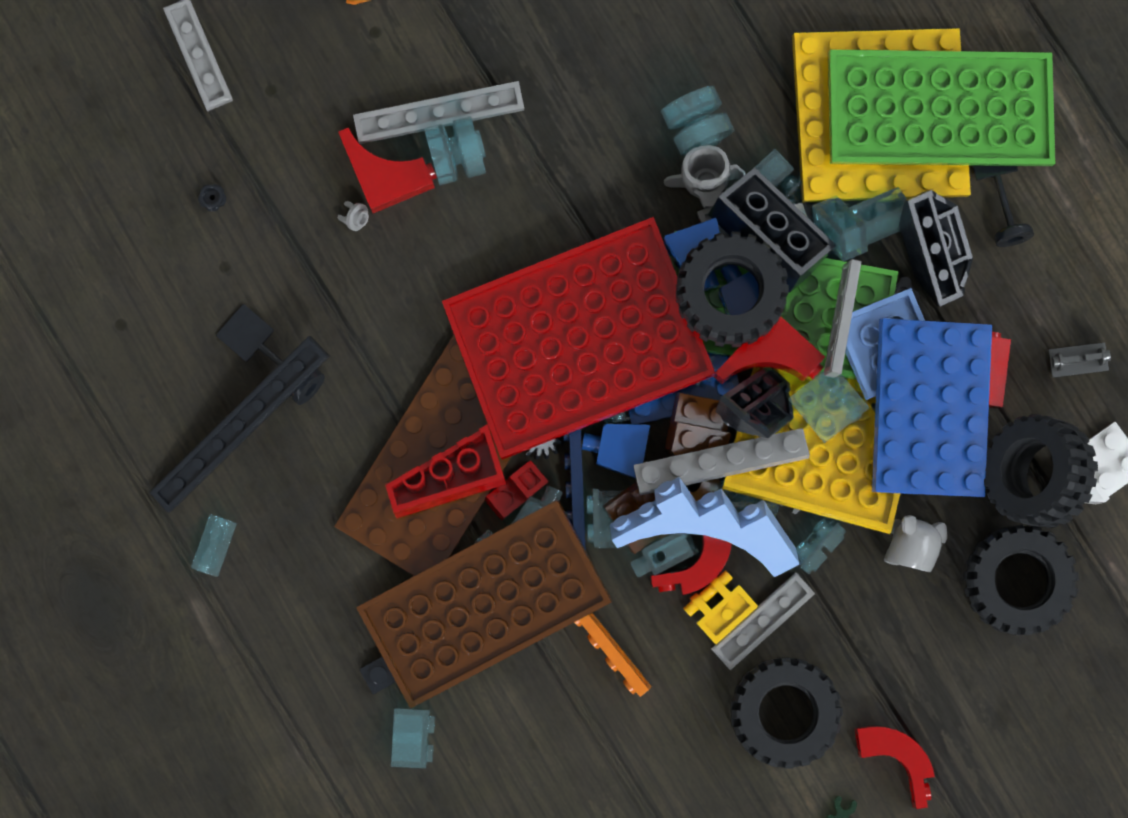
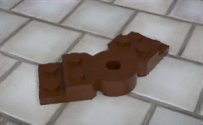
M676 392L665 449L670 457L729 444L731 432L727 431L728 425L715 412L719 400ZM717 478L695 483L687 489L694 499L698 501L705 494L719 490L720 480ZM636 481L602 507L613 523L618 517L638 510L647 502L655 501V493L640 495ZM668 534L639 539L626 545L632 553L636 554L655 539H663Z

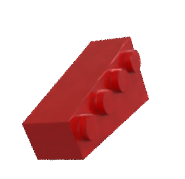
M487 424L476 433L463 438L456 445L431 457V460L419 467L413 468L385 486L393 513L396 518H400L506 485Z

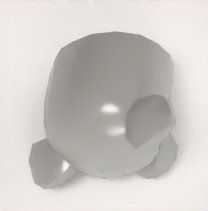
M705 145L689 151L683 160L681 174L667 177L664 179V185L670 188H686L690 194L700 199L703 208L712 209L717 198L727 188L729 181L741 179L746 173L737 164L730 165L726 153L719 147Z
M911 515L904 516L902 521L895 519L891 531L893 538L884 561L891 565H902L931 572L939 556L942 543L945 544L947 540L946 524L938 522L931 525Z

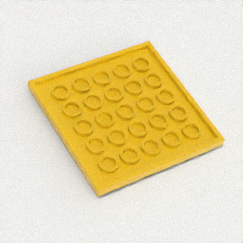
M960 29L794 33L792 35L802 202L909 199L927 190H932L942 197H968L971 195L969 165L830 164L828 51H961Z
M764 367L753 368L751 376ZM774 368L790 383L791 390L789 395L792 400L794 416L789 424L775 434L803 428L810 454L809 459L726 476L722 489L890 534L900 493L872 492L875 412L871 404L876 403V396L865 400L858 381L855 379L839 376L832 378L819 373L813 380L808 377L802 382L794 375ZM737 431L734 443L760 437Z

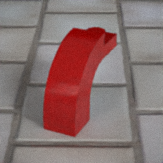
M702 535L703 547L698 561L685 571L650 576L652 588L658 587L659 592L676 590L675 584H680L681 594L684 595L705 587L724 568L732 543Z
M882 726L855 728L859 757L887 755L897 759L903 765L908 775L913 808H928L927 800H931L929 783H924V778L935 777L932 764L920 745L906 734Z

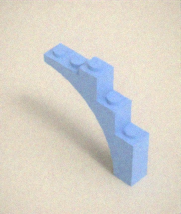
M680 477L672 481H666L654 489L655 501L643 504L638 510L628 515L620 516L610 524L611 539L617 548L639 539L660 534L689 533L725 540L746 550L762 562L774 577L799 565L795 546L764 500L748 505L743 511L738 513L722 488L715 492L707 493L700 500L696 501Z

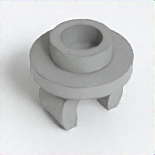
M346 201L344 205L350 209L347 216L338 215L337 218L346 224L349 229L358 231L368 222V209L362 203L353 204Z

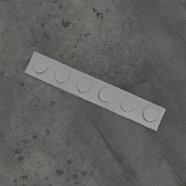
M519 81L364 112L355 114L353 117L358 142L363 144L524 111V104Z
M803 428L774 434L770 438L760 437L634 465L639 493L644 495L653 493L654 489L658 488L662 483L672 481L677 477H680L685 485L809 459L810 454Z

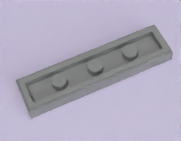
M181 0L164 7V12L206 110L210 111L233 101L191 1Z
M851 259L842 268L824 376L834 378L842 373L862 261Z
M795 572L742 622L714 645L711 650L731 670L815 593Z

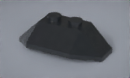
M932 190L924 191L906 199L899 227L914 277L936 306L940 307L964 295V285L973 260L959 209L956 204Z
M764 367L725 393L720 398L715 412L721 416L726 425L733 427L736 431L770 438L794 418L792 400L789 395L791 390L790 383L774 368Z

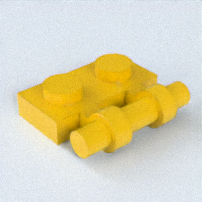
M726 570L716 577L699 594L695 593L689 598L691 601L683 608L690 617L698 610L705 615L696 624L715 645L758 607L740 585L731 592L725 587L733 579ZM716 593H719L724 599L713 609H710L706 602Z

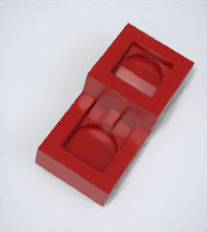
M530 460L505 481L506 485L497 487L485 497V501L502 521L549 481Z

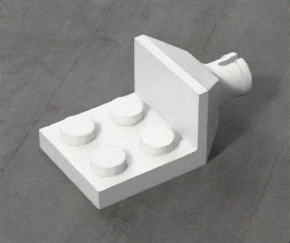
M1113 422L1089 439L1088 445H1092L1096 452L1093 460L1098 462V471H1095L1094 478L1097 479L1096 487H1092L1090 494L1093 496L1087 504L1096 505L1108 501L1110 495L1128 483V438L1116 422Z

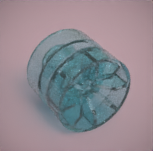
M707 86L690 92L674 100L661 110L668 129L685 127L673 137L681 156H686L689 151L699 146H716L735 131L727 113L710 115L722 105L714 86Z
M471 116L453 120L454 137H448L443 124L424 128L440 186L458 181L456 165L462 164L468 178L486 174L483 158L486 157L479 130L475 131Z

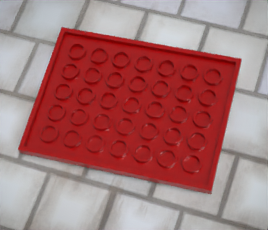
M654 217L442 301L502 460L716 376L703 340L699 338L700 334L696 331L692 332L687 327L686 319H682L679 313V304L676 303L675 295L678 277Z

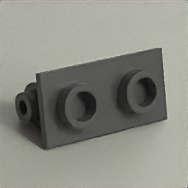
M1105 343L1049 349L1052 378L1109 371L1108 361L1111 360L1110 350H1106Z

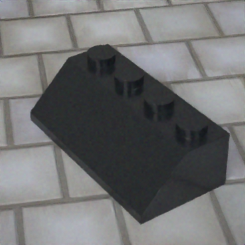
M755 167L717 198L708 214L712 219H717L718 225L728 235H731L732 231L740 232L742 237H748L751 234L757 237L756 241L760 244H763L765 241L770 245V251L773 255L776 253L782 260V268H786L788 276L786 283L789 285V293L807 279L837 246Z

